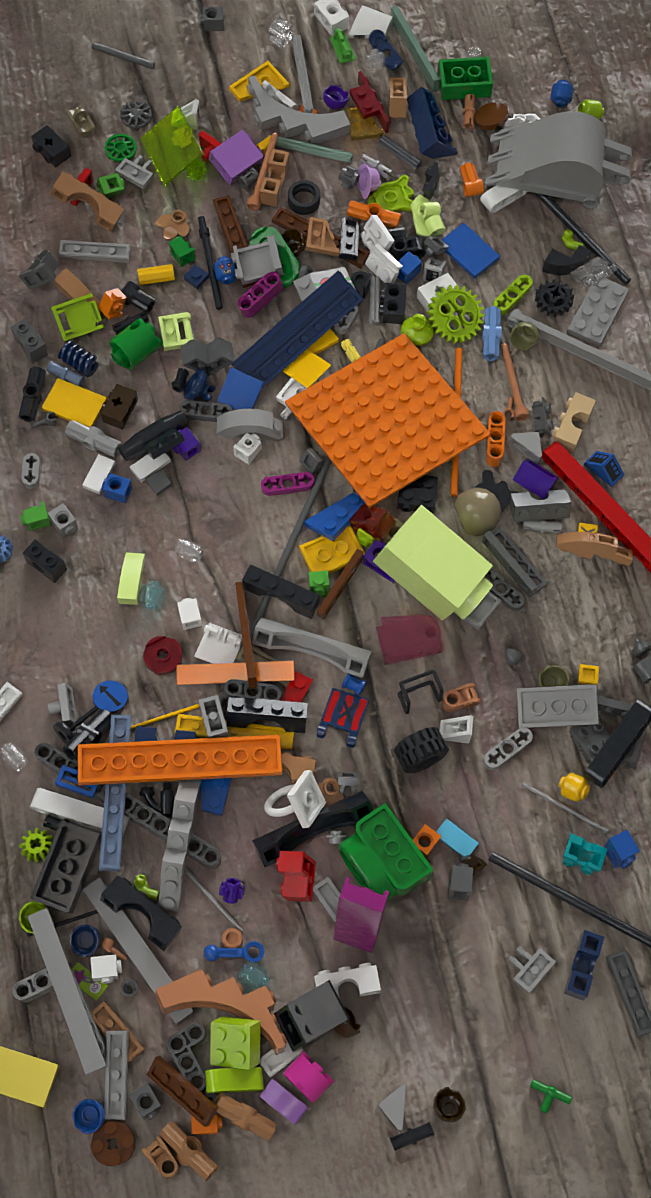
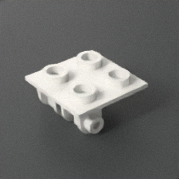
M212 623L206 625L204 628L205 634L194 657L212 664L234 663L243 643L242 635Z

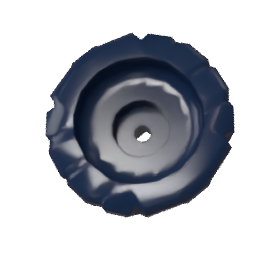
M198 369L187 382L184 390L185 399L193 400L199 396L203 397V400L207 402L212 399V394L208 392L212 393L216 388L214 385L207 384V374L203 369Z

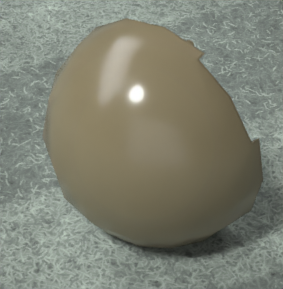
M477 487L467 489L454 502V508L463 528L469 535H484L489 530L492 531L500 520V503L496 496L487 489Z

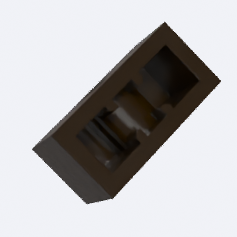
M116 384L114 390L111 389L109 392L107 403L101 407L102 421L123 430L138 402L137 391Z

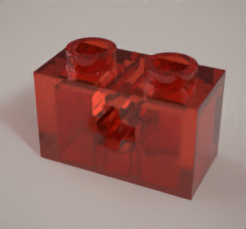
M362 504L349 520L354 526L353 529L356 533L361 528L373 538L384 539L396 524L388 510L373 506L369 508L365 504Z

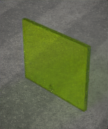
M179 106L140 138L165 186L204 154Z

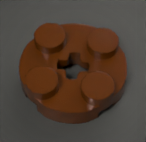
M108 1121L103 1124L92 1136L91 1150L95 1159L101 1164L111 1167L126 1163L131 1158L135 1148L133 1133L128 1126L121 1122ZM117 1138L118 1148L109 1150L108 1140Z

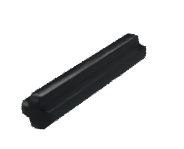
M385 135L379 138L378 143L414 169H418L421 166L422 161L390 138Z

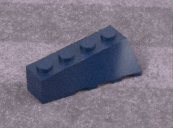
M420 87L407 97L408 109L412 117L411 121L419 143V151L422 155L431 159L457 155V149L452 148L450 143L453 141L451 135H447L444 129L446 123L438 115L440 109L433 93Z

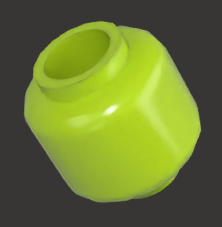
M585 99L579 104L577 112L592 115L599 120L604 115V108H602V104L598 100Z

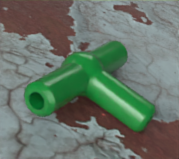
M532 1080L530 1087L545 1094L540 1107L541 1112L548 1113L553 1098L567 1104L571 1103L572 1096L557 1090L554 1086H548L537 1080Z

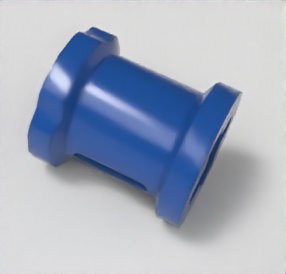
M348 673L343 681L342 688H348L356 692L357 696H360L367 681H362Z

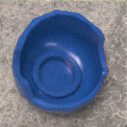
M94 1099L80 1101L75 1106L72 1115L74 1126L83 1134L96 1132L103 1126L105 1120L103 1106Z

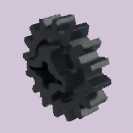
M555 279L552 280V283H549L547 280L545 285L540 284L539 289L536 290V307H541L540 312L547 311V316L550 313H553L554 317H556L557 313L563 316L564 311L569 312L570 307L573 305L574 295L572 294V289H567L568 284L562 285L561 280L556 283Z

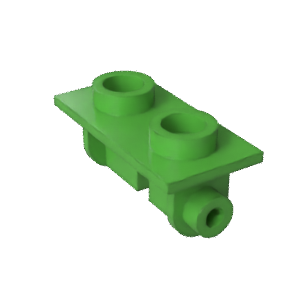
M340 28L336 29L334 36L330 37V41L339 63L342 64L356 60L346 34Z

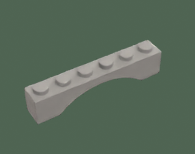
M261 618L255 626L252 644L268 649H286L314 655L332 663L343 672L362 678L368 668L372 653L369 650L265 618Z

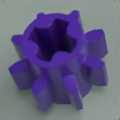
M227 878L225 882H221L219 895L223 896V900L227 903H237L238 899L242 900L245 886H240L241 881L237 878Z

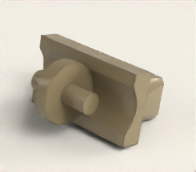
M82 104L73 110L66 111L77 132L83 138L91 136L92 131L96 130Z

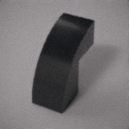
M579 245L573 256L569 257L552 249L544 261L542 272L551 275L575 273L589 262L592 251Z

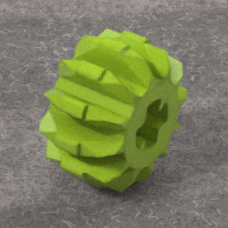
M35 828L34 834L28 830L27 834L29 836L21 837L25 843L19 844L20 849H24L21 852L22 856H27V861L29 862L34 858L35 863H39L41 857L45 861V855L48 854L52 844V835H47L45 829L40 833V830ZM40 843L41 845L40 847H33L34 844L38 845Z

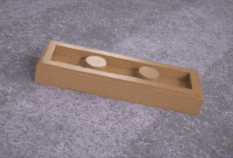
M105 1001L91 1012L97 1027L105 1036L107 1031H129ZM130 1031L128 1064L145 1050Z

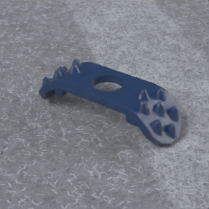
M379 29L373 30L369 35V43L388 70H395V67L399 68L400 65L402 66L404 60L400 58L388 42L384 33ZM385 50L392 52L389 57L382 56Z

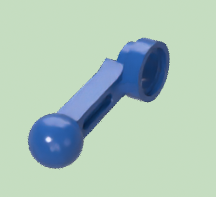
M257 941L247 943L245 948H218L216 945H208L204 949L205 959L211 962L216 961L218 958H243L248 962L257 963L263 958L265 953L263 945ZM256 947L259 950V956L251 958L248 955L249 948Z

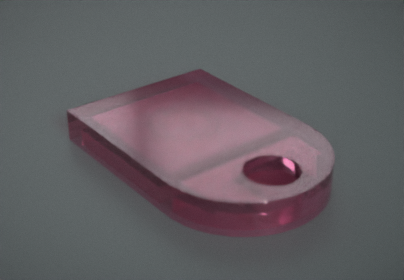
M429 616L381 617L384 656L425 654L434 650L440 641V627ZM427 630H433L435 631L436 636L433 638H429L426 636L425 632Z

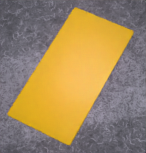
M306 349L283 372L306 388H309L331 364Z

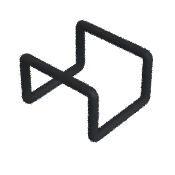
M435 670L424 672L399 683L401 691L398 692V698L405 714H409L411 705L407 693L429 684L437 701H442L444 689ZM433 674L440 692L438 694L435 684L431 680L407 689L404 688L403 684ZM402 694L404 695V698H405V700H406V702H407V705L405 704V702H404V700H403Z

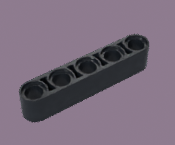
M640 699L633 704L588 766L584 774L586 779L600 788L607 784L650 724V705Z

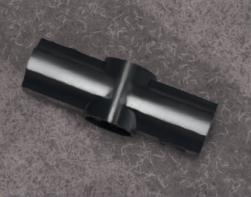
M34 366L30 368L26 385L23 387L24 395L19 411V419L25 422L35 421L38 405L42 400L41 392L46 370L41 367Z
M106 709L100 710L88 723L83 722L79 726L75 736L63 747V752L69 759H78L79 744L99 743L102 734L111 726V713Z

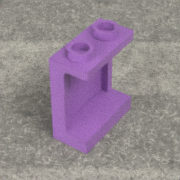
M241 130L210 151L208 159L226 182L231 185L239 175L255 164H261L264 156L262 150L254 145L250 135Z

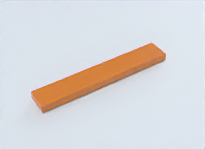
M294 661L254 662L257 682L295 681ZM246 662L177 665V685L223 684L230 679L248 681Z

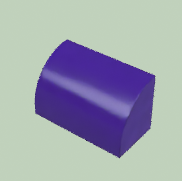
M526 459L519 467L513 481L545 499L548 491L553 489L559 477L530 459Z

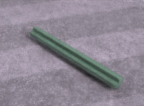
M278 136L275 145L351 163L353 153L281 136Z

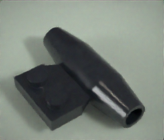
M181 410L162 417L135 433L118 450L125 461L145 453L154 460L185 441L183 435L178 430H181L188 423V420Z

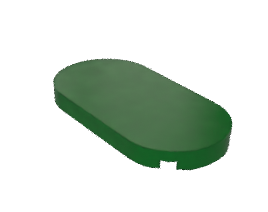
M260 227L251 235L249 246L268 242L267 237L274 235L284 275H280V279L283 283V288H288L294 284V280L298 279L300 264L282 235L275 228Z

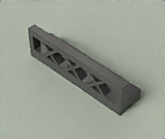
M498 528L493 533L489 530L483 535V544L529 598L547 586L548 583L501 528ZM497 535H500L504 540L503 545L496 538ZM507 550H512L516 554L515 559ZM519 564H524L528 568L527 573ZM531 578L537 579L541 584L537 586Z

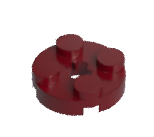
M166 636L152 638L146 644L143 652L145 665L156 675L174 672L177 669V665L182 663L180 644L175 639ZM159 652L168 653V656L165 659H159L157 657L160 656Z

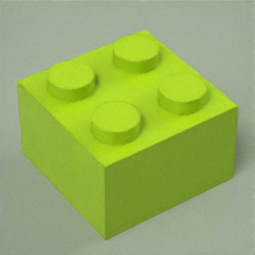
M226 1016L213 1020L211 1022L210 1065L250 1070L260 1064L261 1021Z

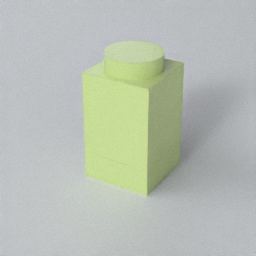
M423 505L410 516L373 560L377 566L442 621L453 612L464 620L478 606L493 586L484 577L493 565Z

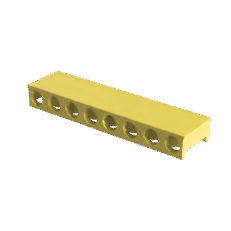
M0 1046V1094L46 1109V1103L60 1066Z

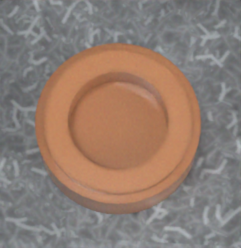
M236 928L227 929L222 935L223 945L226 948H239L243 942L242 933Z

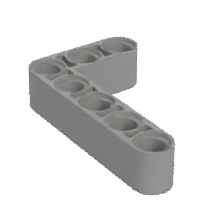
M47 968L17 982L13 987L15 998L22 1003H28L53 991L54 987ZM71 969L96 1039L101 1046L102 1055L105 1057L106 1045L92 1017L75 974ZM48 978V984L45 987H39L40 979ZM23 987H28V994L20 997L19 991Z

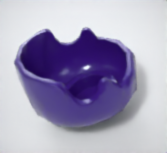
M331 85L325 89L323 100L327 107L339 110L347 104L349 100L348 92H344L342 88L336 85Z

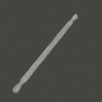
M522 783L521 786L530 789V791L601 829L603 832H608V829L601 827L596 822L537 789L528 786L526 783Z
M185 867L184 872L227 919L242 932L243 929Z

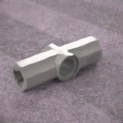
M74 420L66 426L65 435L81 442L87 449L91 451L99 450L112 457L118 455V448L122 445L121 442L105 435L99 428L94 426L89 428Z

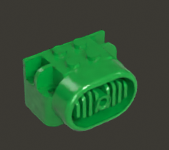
M386 803L360 819L356 824L355 833L338 845L343 861L360 886L369 888L380 895H383L385 890L389 891L387 901L396 895L403 896L410 891H414L417 886L425 881L429 882L434 871Z

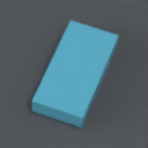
M448 819L436 831L441 835L440 841L461 857L471 855L479 844Z

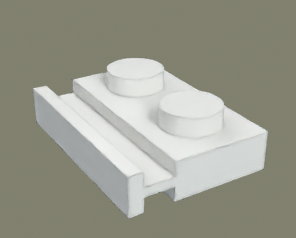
M379 243L375 244L365 265L375 275L380 277L384 283H394L402 265Z

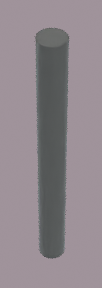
M95 42L92 43V49L154 69V62Z

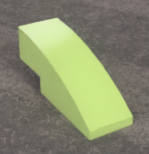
M126 552L117 596L119 604L138 605L145 554Z

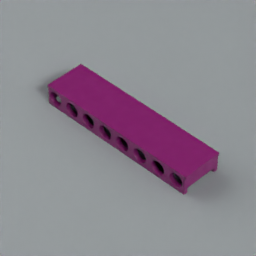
M346 877L339 896L333 940L372 953L379 934L389 891L385 890L384 894L380 895L369 888L350 884L351 878Z

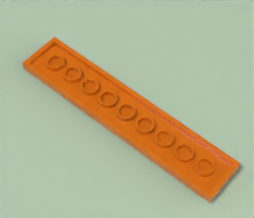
M280 735L78 745L79 786L282 775Z

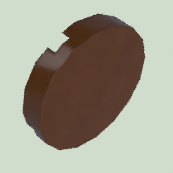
M493 102L480 107L474 117L480 129L494 130L496 126L500 125L501 127L507 122L509 114L504 104Z

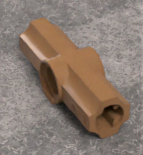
M219 1093L213 1103L218 1107L216 1113L231 1120L232 1124L245 1131L249 1130L265 1140H269L273 1136L277 1123L257 1113L256 1109L245 1103H239L223 1093Z
M173 1121L169 1122L161 1130L159 1135L176 1151V1160L181 1165L191 1166L205 1181H208L216 1173L219 1167L201 1150L202 1143L194 1136H187Z

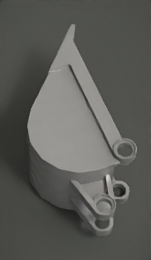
M567 111L530 123L528 120L502 129L490 137L491 143L500 142L499 152L488 156L489 164H497V173L486 178L487 186L498 185L583 202V206L586 208H595L598 206L599 194L603 184L624 185L628 184L631 180V171L614 163L615 161L625 162L632 160L633 150L628 146L607 139V130L604 124L596 117L583 112Z

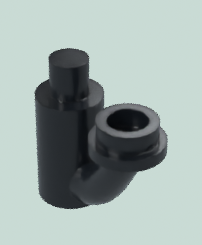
M171 783L163 784V790L160 791V805L152 797L155 795L152 787L141 788L139 795L144 796L152 809L165 817H172L174 791L171 790Z

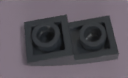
M436 161L431 167L427 168L425 172L426 183L422 189L424 192L423 197L429 201L434 194L437 184L438 162Z

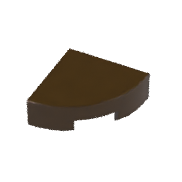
M467 855L459 859L461 863L468 864L469 867L473 868V875L487 866L484 860L474 855Z

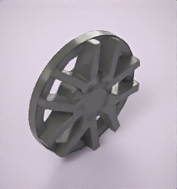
M133 100L129 103L126 102V105L120 110L121 121L129 128L138 129L145 127L152 119L151 108L145 101Z

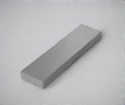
M61 240L58 255L59 258L129 263L131 245Z
M129 1031L106 1032L105 1120H127Z

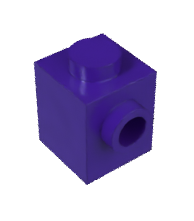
M187 427L183 430H178L183 435L185 441L175 446L173 450L176 454L180 453L184 460L187 461L201 452L200 443Z

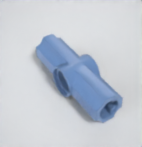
M496 306L485 308L482 341H484L483 358L487 361L499 359L502 326H500L501 309Z

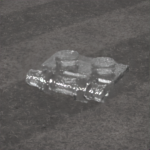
M597 256L583 266L578 267L570 275L571 279L575 282L590 287L600 283L601 279L610 277L617 268L614 264L609 266V262Z

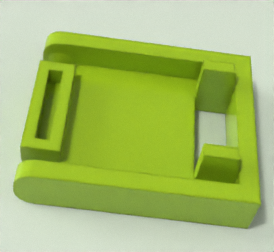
M92 293L51 307L64 342L105 328L104 324L98 326L95 324L102 321L95 300L87 302V299L93 297ZM65 313L70 330L64 331L58 315Z

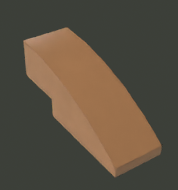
M67 268L53 280L55 287L68 297V301L91 293ZM94 295L92 298L87 299V302L95 300L97 308L99 307L100 302Z

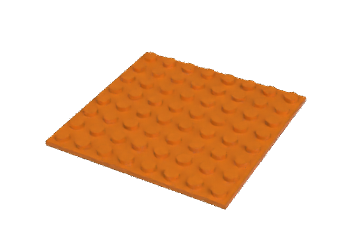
M405 333L285 401L288 408L369 508L491 435Z

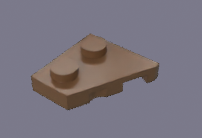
M310 217L305 250L338 257L340 250L335 245V238L330 231L328 221Z

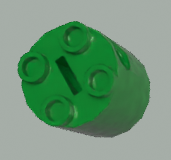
M139 318L109 341L112 349L111 357L117 365L132 370L163 346L162 341L154 334L155 328L149 322L146 324Z

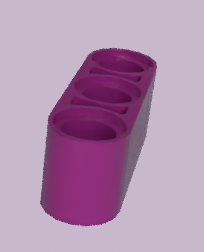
M273 271L267 273L239 298L237 304L243 316L247 318L253 317L282 291L283 283L278 273Z

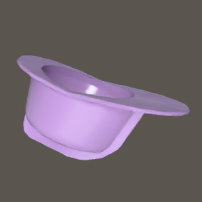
M361 164L357 172L360 175L357 185L363 199H367L370 192L377 190L381 186V180L378 170L368 167L366 164Z

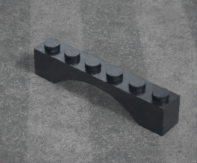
M360 791L321 809L309 828H302L299 820H296L252 841L264 867L276 863L277 858L280 856V851H292L304 841L323 832L345 826H355L360 819L371 813L373 808L368 797L363 791Z

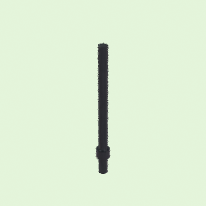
M200 216L198 217L199 236L203 242L215 307L217 310H221L223 305L213 268L214 261L209 241V228L206 227L205 217Z

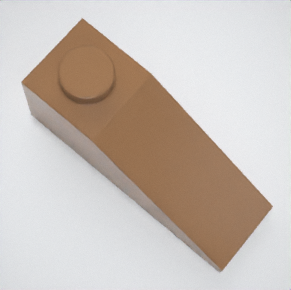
M389 77V117L394 119L406 118V78Z

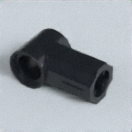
M128 281L121 290L127 297L124 304H132L146 313L150 312L155 304V299L142 292L137 284Z

